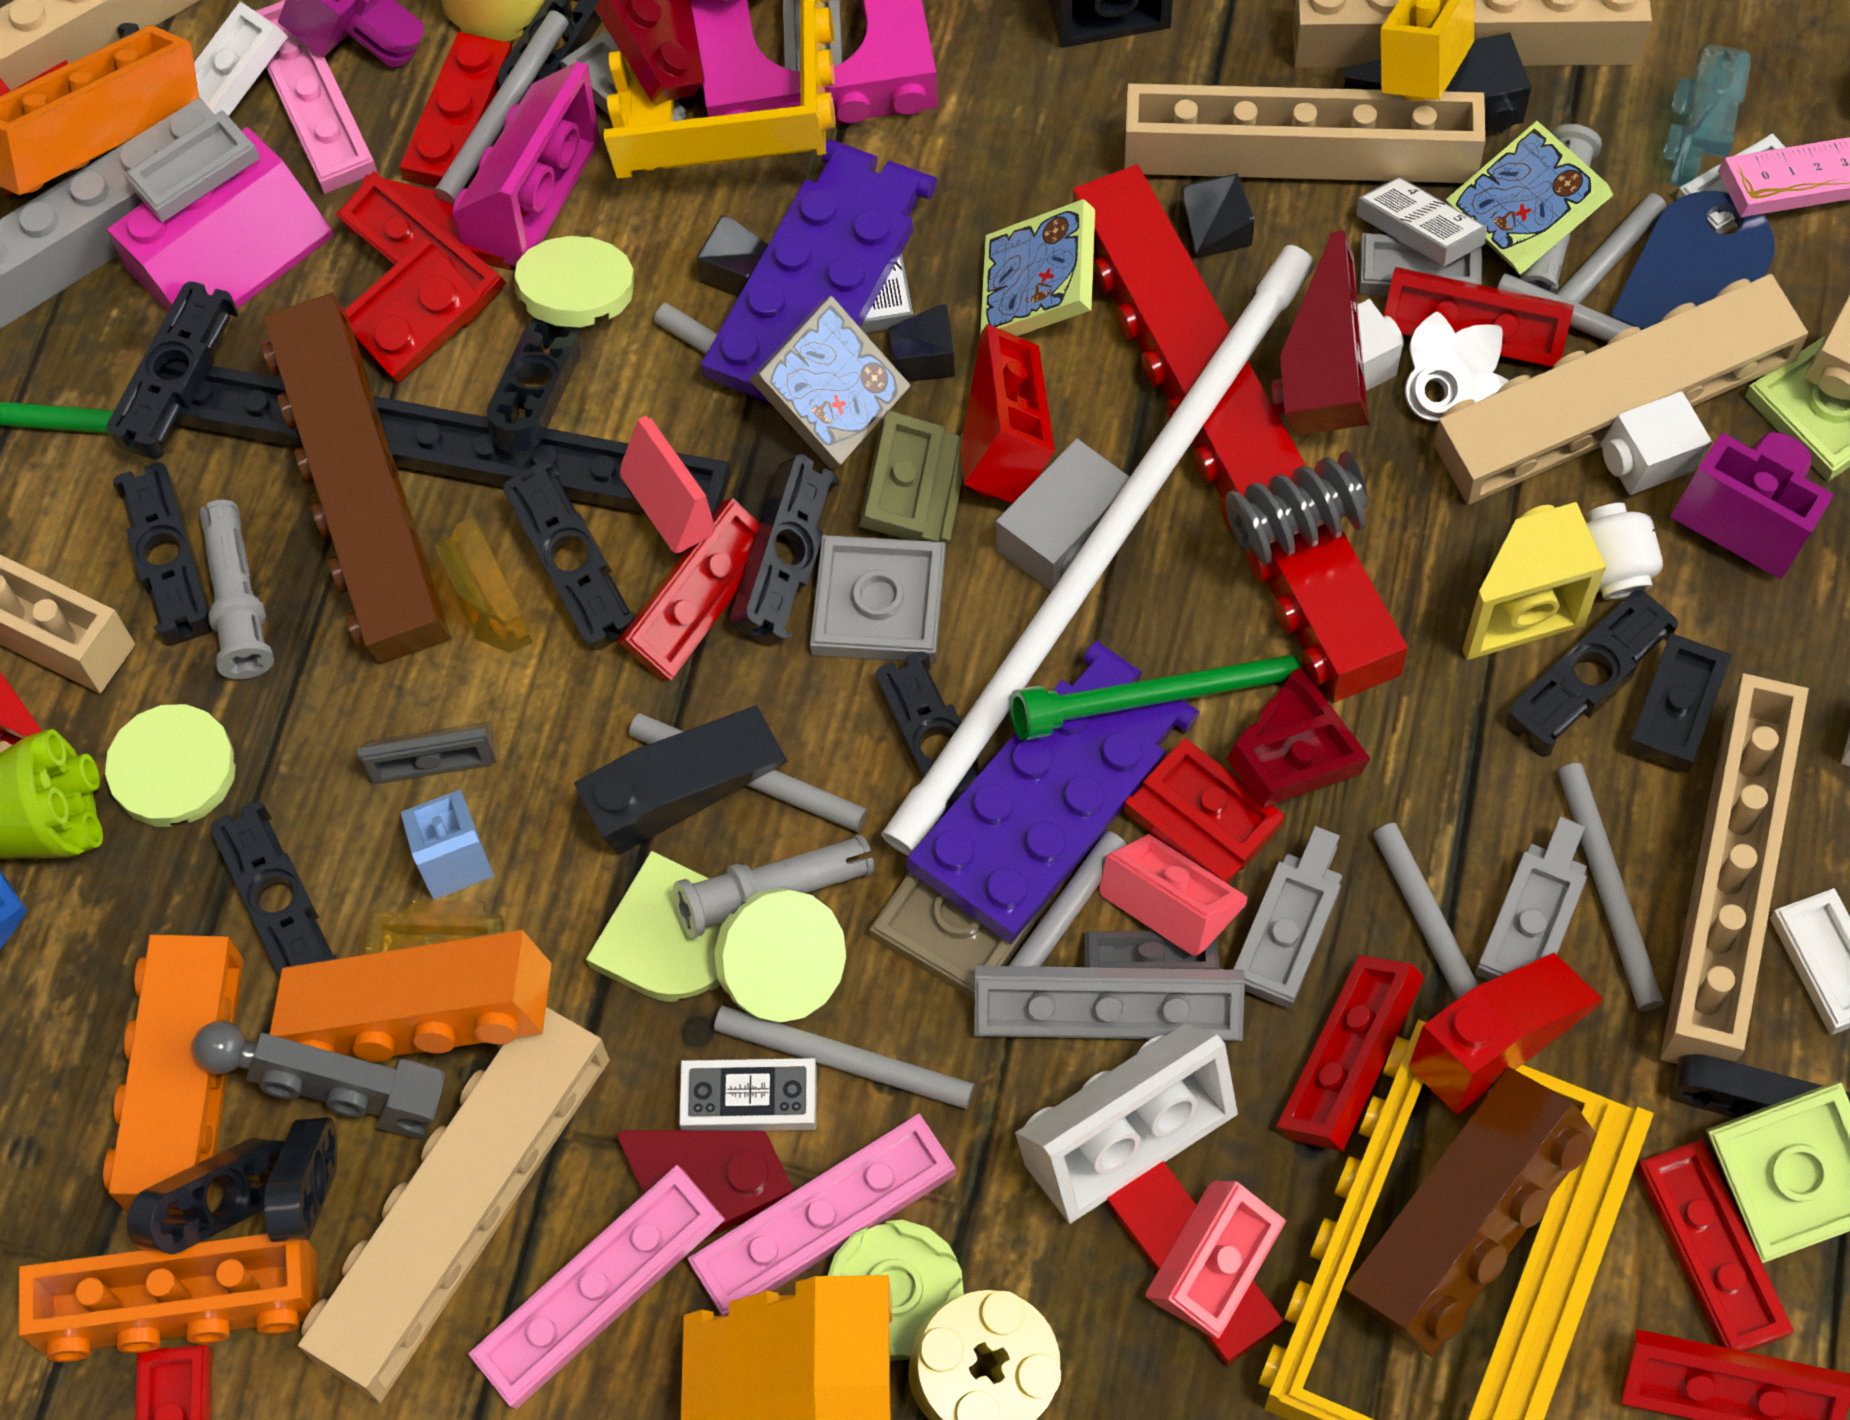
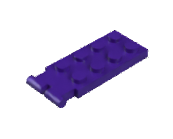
M829 139L826 142V154L822 155V161L826 162L827 165L816 183L805 179L701 363L703 377L769 402L749 378L821 300L832 295L861 328L913 233L912 218L909 217L919 196L928 200L931 199L937 186V177L890 160L879 174L875 172L878 162L876 155Z
M1095 641L1083 658V662L1089 668L1073 686L1061 680L1053 690L1058 695L1137 682L1142 675V671L1100 642ZM1177 700L1065 720L1062 727L1053 729L1049 737L1022 741L1015 733L907 857L906 869L1011 945L1122 812L1126 799L1130 795L1132 797L1143 786V781L1163 761L1165 750L1159 747L1176 726L1185 733L1188 732L1198 719L1200 711L1184 700Z

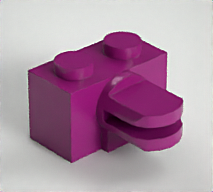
M285 0L278 19L280 25L322 58L349 35L389 67H399L409 63L415 55L418 44L424 34L423 22L395 0Z
M1721 432L1694 474L1671 518L1782 580L1834 494L1806 479L1811 465V453L1796 438L1784 433L1770 432L1760 438L1753 448H1750Z

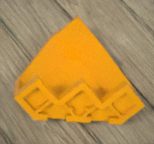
M889 1275L814 1276L797 1281L795 1295H779L777 1292L766 1290L729 1301V1316H714V1312L707 1310H698L685 1314L683 1324L681 1420H891L890 1322H892V1290Z

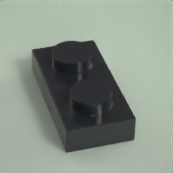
M1670 633L1627 751L1689 773L1732 654Z

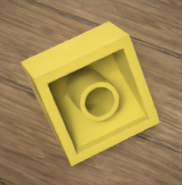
M1577 502L1557 508L1552 505L1538 506L1515 520L1479 590L1462 649L1467 660L1585 626L1606 565Z

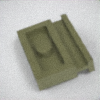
M887 410L880 424L859 526L905 540L919 541L921 539L931 542H946L947 546L951 540L963 479L960 449L963 432L961 436L944 432V426Z

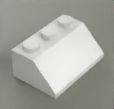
M1183 1024L1168 1035H1159L1150 1039L1141 1047L1137 1055L1112 1071H1103L1094 1075L1085 1083L1082 1090L1055 1107H1047L1038 1111L1028 1120L1023 1128L1015 1132L1026 1168L1069 1224L1106 1201L1107 1197L1162 1161L1166 1162L1238 1115L1226 1045L1215 1033Z

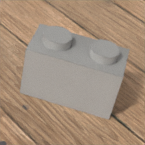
M1076 438L996 520L997 551L1052 592L1130 477Z

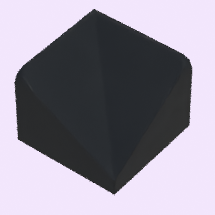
M1238 173L1188 184L1181 188L1179 212L1195 258L1252 245L1254 217Z
M721 215L696 257L700 282L740 296L768 244L735 220Z
M947 304L930 308L888 328L893 366L907 382L955 376L954 350Z

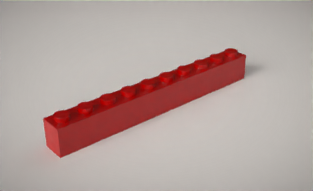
M1136 164L1073 188V203L1084 199L1095 209L1094 279L1103 294L1110 292L1117 304L1116 315L1120 328L1128 340L1135 338L1143 352L1141 360L1145 374L1153 387L1161 385L1168 398L1167 410L1171 418L1231 330L1142 170ZM1247 361L1192 441L1195 448L1193 450V458L1198 473L1205 483L1213 481L1221 496L1219 504L1222 516L1231 532L1233 530L1227 517L1225 498L1228 492L1234 490L1244 497L1246 487L1250 484L1259 482L1267 488L1269 480L1273 476L1283 474L1291 480L1293 470L1303 465L1306 466L1280 417L1277 416L1275 408L1251 365ZM1323 525L1318 526L1319 545L1312 548L1306 544L1300 533L1295 534V553L1290 556H1286L1277 542L1270 543L1271 562L1265 565L1262 564L1253 550H1246L1247 560L1253 575L1260 583L1267 581L1276 597L1274 599V609L1281 627L1287 634L1294 632L1304 649L1301 656L1307 675L1316 686L1323 684L1332 703L1401 676L1408 646L1343 530L1342 536L1334 540Z

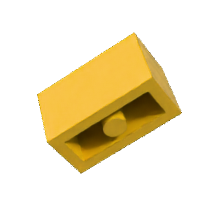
M1399 0L1381 27L1382 93L1402 95L1411 101L1440 100L1474 43L1475 0Z

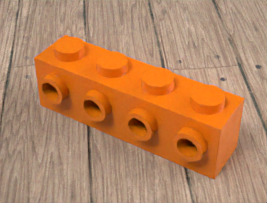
M149 25L1 96L0 186L19 196L37 191L45 182L69 170H76L86 166L91 159L121 146L198 99L199 92L191 42L156 26Z
M523 930L285 967L282 968L270 1035L369 1062H385L393 1056L418 1052L446 1053L454 1047L479 1043L507 1044L515 1038L543 1034L552 963Z
M150 935L146 957L139 958L134 978L135 991L137 996L140 997L137 1018L128 1022L124 1038L125 1055L130 1060L126 1084L118 1086L114 1099V1117L119 1125L116 1149H110L107 1152L103 1168L105 1188L109 1190V1194L127 1213L132 1202L140 1192L215 1156L217 1153L228 1073L211 1074L202 1069L194 1058L192 1044L198 1030L213 1021H229L235 1025L244 959L229 937ZM212 1183L210 1184L207 1192L208 1208L210 1202ZM168 1209V1214H183L182 1210Z
M268 1234L200 1242L177 1254L140 1250L19 1266V1336L40 1353L47 1355L48 1360L55 1362L84 1360L90 1357L91 1349L117 1346V1350L121 1352H148L158 1349L160 1347V1340L187 1337V1341L192 1343H216L227 1340L232 1330L255 1327L257 1332L262 1334L289 1333L299 1329V1322L305 1321L309 1312L319 1302L317 1251L308 1240L271 1242Z

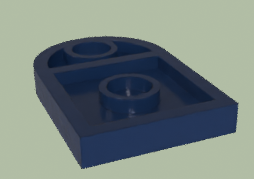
M1700 191L1677 199L1663 211L1657 220L1610 317L1643 330L1661 322L1670 311L1680 305L1694 303L1695 306H1698L1716 298L1721 290L1735 281L1748 279L1751 283L1766 276L1775 250L1773 231L1763 214L1740 217L1729 193ZM1726 211L1732 213L1733 217H1735L1734 222L1739 230L1733 234H1719L1710 228L1707 218L1714 212L1721 213Z

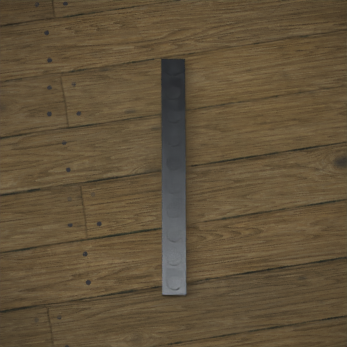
M180 359L170 360L160 368L158 377L163 380L177 379L187 371L189 362ZM212 366L190 408H182L174 424L288 446H303L298 428L290 430L279 406L278 395L286 393L282 378ZM374 396L396 466L504 486L506 481L516 475H520L522 479L530 478L534 475L531 467L542 461H549L559 472V475L553 478L559 479L569 499L645 513L620 475L621 463L629 443L547 428L542 441L534 448L522 452H508L499 449L491 442L488 420L485 416ZM675 452L705 493L711 515L713 516L724 500L731 476L729 462Z

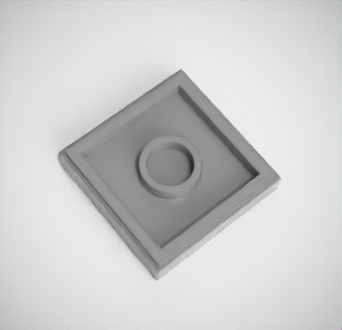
M823 535L810 643L811 654L814 656L906 661V657L909 655L925 652L928 654L930 662L936 663L946 542Z

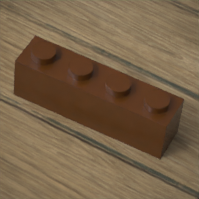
M1508 1067L1344 1289L1371 1318L1433 1358L1444 1342L1454 1337L1460 1330L1465 1320L1466 1312L1485 1286L1497 1279L1502 1273L1507 1262V1256L1526 1230L1534 1226L1543 1217L1549 1199L1568 1173L1575 1170L1584 1161L1589 1151L1590 1143L1597 1133L1574 1102Z

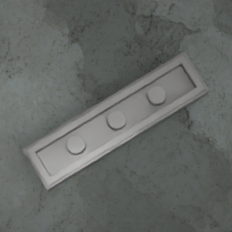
M975 966V1036L1152 1039L1159 1035H1168L1183 1024H1187L1215 1033L1222 1040L1243 1041L1244 970Z

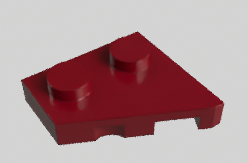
M600 0L596 4L594 9L652 103L693 96L705 83L691 0Z
M1302 667L1294 669L1283 688L1261 710L1254 724L1249 725L1227 757L1231 766L1262 808L1361 775L1371 759Z
M625 1130L617 1134L643 1194L678 1165L726 1220L703 1241L753 1218L794 1192L766 1131Z

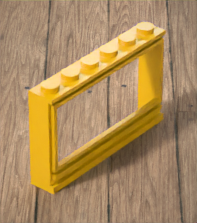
M800 0V106L673 121L674 99L652 103L621 51L609 52V66L617 94L607 95L608 113L613 128L604 129V140L617 179L632 177V171L642 169L649 171L659 167L666 169L811 152L813 149H816L817 155L826 154V129H834L836 122L831 92L825 93V86L835 85V72L831 50H825V43L834 42V26L830 7H824V2L833 0Z
M1418 1019L1410 1041L1397 1036L1383 1071L1384 1075L1394 1078L1386 1100L1373 1095L1359 1134L1371 1138L1362 1161L1349 1156L1334 1195L1346 1199L1338 1222L1324 1218L1310 1253V1257L1322 1261L1313 1285L1299 1280L1284 1320L1296 1324V1328L1287 1349L1276 1344L1273 1345L1258 1384L1271 1389L1264 1410L1285 1419L1374 1420L1306 1391L1303 1387L1423 1085V1081L1408 1067L1422 1027L1427 1023ZM1525 1065L1520 1066L1516 1071L1574 1102L1597 1135L1590 1143L1589 1151L1579 1167L1568 1173L1549 1199L1546 1212L1541 1220L1468 1420H1544L1654 1113L1637 1107L1636 1110Z

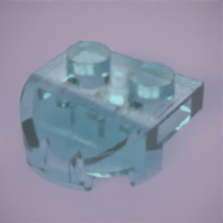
M1713 44L1706 45L1701 48L1697 55L1690 79L1679 77L1672 112L1682 114L1680 125H1670L1663 159L1673 161L1670 185L1683 186L1697 178L1704 154L1724 158L1729 157L1735 138L1734 130L1738 106L1744 101L1749 77L1751 56L1748 51Z

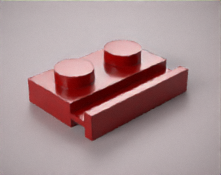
M426 237L344 311L349 318L355 336L389 375L400 383L486 306L487 303Z
M1186 738L1143 781V786L1133 797L1130 795L1124 802V813L1158 840L1229 885L1230 880L1240 869L1243 870L1282 828L1285 820V814L1273 805L1262 808L1245 783Z

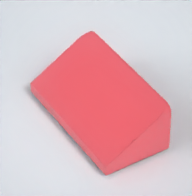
M646 415L637 420L621 463L620 475L671 551L681 553L714 535L715 526L705 493L651 418L648 419Z
M1150 834L1106 855L1099 887L1102 897L1192 956H1197L1208 948L1245 907L1248 898L1237 889Z
M1237 1181L1211 1182L1153 1279L1145 1296L1159 1307L1213 1338L1219 1339L1286 1220Z

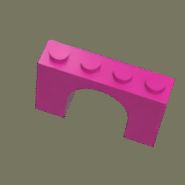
M691 0L705 79L703 88L708 117L800 106V71L781 67L769 60L760 51L754 39L747 0ZM861 0V10L866 31L864 41L850 58L834 66L835 85L825 86V93L831 92L835 122L856 123L866 118L899 113L914 114L921 110L938 108L937 73L922 0Z

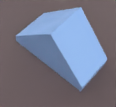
M461 789L401 812L413 858L433 900L494 877Z

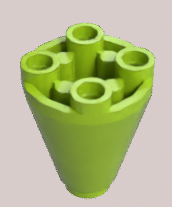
M54 729L27 736L0 753V859L68 858L97 848L102 844L103 832L97 818L93 791L97 790L100 786V775L97 765L90 755H77L74 748Z

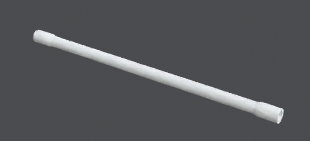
M1286 245L1257 286L1256 294L932 767L921 783L910 791L881 835L896 850L909 856L935 826L945 811L948 799L1010 710L1012 692L1016 689L1025 688L1280 312L1289 306L1315 268L1313 258L1306 251L1294 245Z

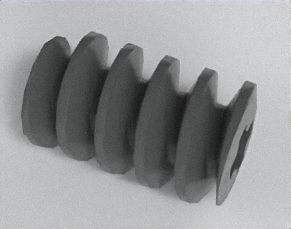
M1346 450L1340 453L1337 462L1329 457L1317 461L1314 471L1305 465L1293 470L1291 480L1288 476L1278 474L1270 478L1267 488L1259 482L1250 484L1246 487L1244 497L1239 492L1230 491L1226 494L1225 506L1231 528L1241 547L1247 551L1253 550L1258 559L1265 565L1271 562L1270 543L1277 542L1286 556L1295 553V534L1300 533L1306 544L1312 548L1319 545L1318 526L1323 525L1334 540L1342 536L1341 518L1347 517L1356 531L1363 530L1366 522L1364 510L1368 507L1365 480L1359 464L1353 454Z

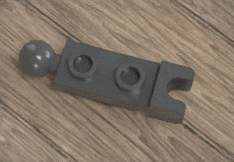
M213 1021L198 1030L192 1044V1052L196 1062L202 1069L211 1074H225L237 1067L249 1069L246 1080L258 1083L260 1089L269 1095L283 1099H295L299 1095L324 1101L326 1106L333 1112L350 1117H361L366 1113L379 1116L376 1125L378 1129L415 1139H423L428 1123H432L434 1120L446 1075L441 1069L402 1058L398 1060L395 1069L262 1032L258 1042L255 1043L247 1041L240 1028L229 1021Z

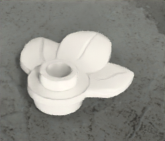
M1435 312L1426 318L1414 331L1409 347L1414 370L1408 376L1405 384V399L1412 412L1424 420L1437 422L1439 418H1442L1447 409L1458 402L1467 399H1474L1475 402L1497 394L1498 390L1509 381L1493 373L1501 353L1502 328L1498 325H1474L1454 334L1451 325L1439 312ZM1428 381H1436L1442 385L1444 397L1441 402H1432L1426 397L1425 385Z

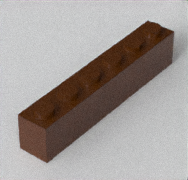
M331 292L264 316L263 319L269 339L261 342L262 351L273 376L281 375L286 393L278 395L279 406L290 430L298 428L303 446L294 449L295 457L304 480L307 484L314 482L320 501L311 504L312 512L324 538L331 536L337 556L328 559L329 566L341 593L349 592L354 611L346 614V620L357 648L367 647L381 664L451 640L445 616L347 314Z

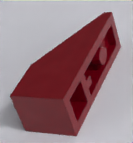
M1344 231L1332 232L1281 352L1282 378L1272 380V393L1277 416L1286 415L1295 436L1369 425L1354 256Z

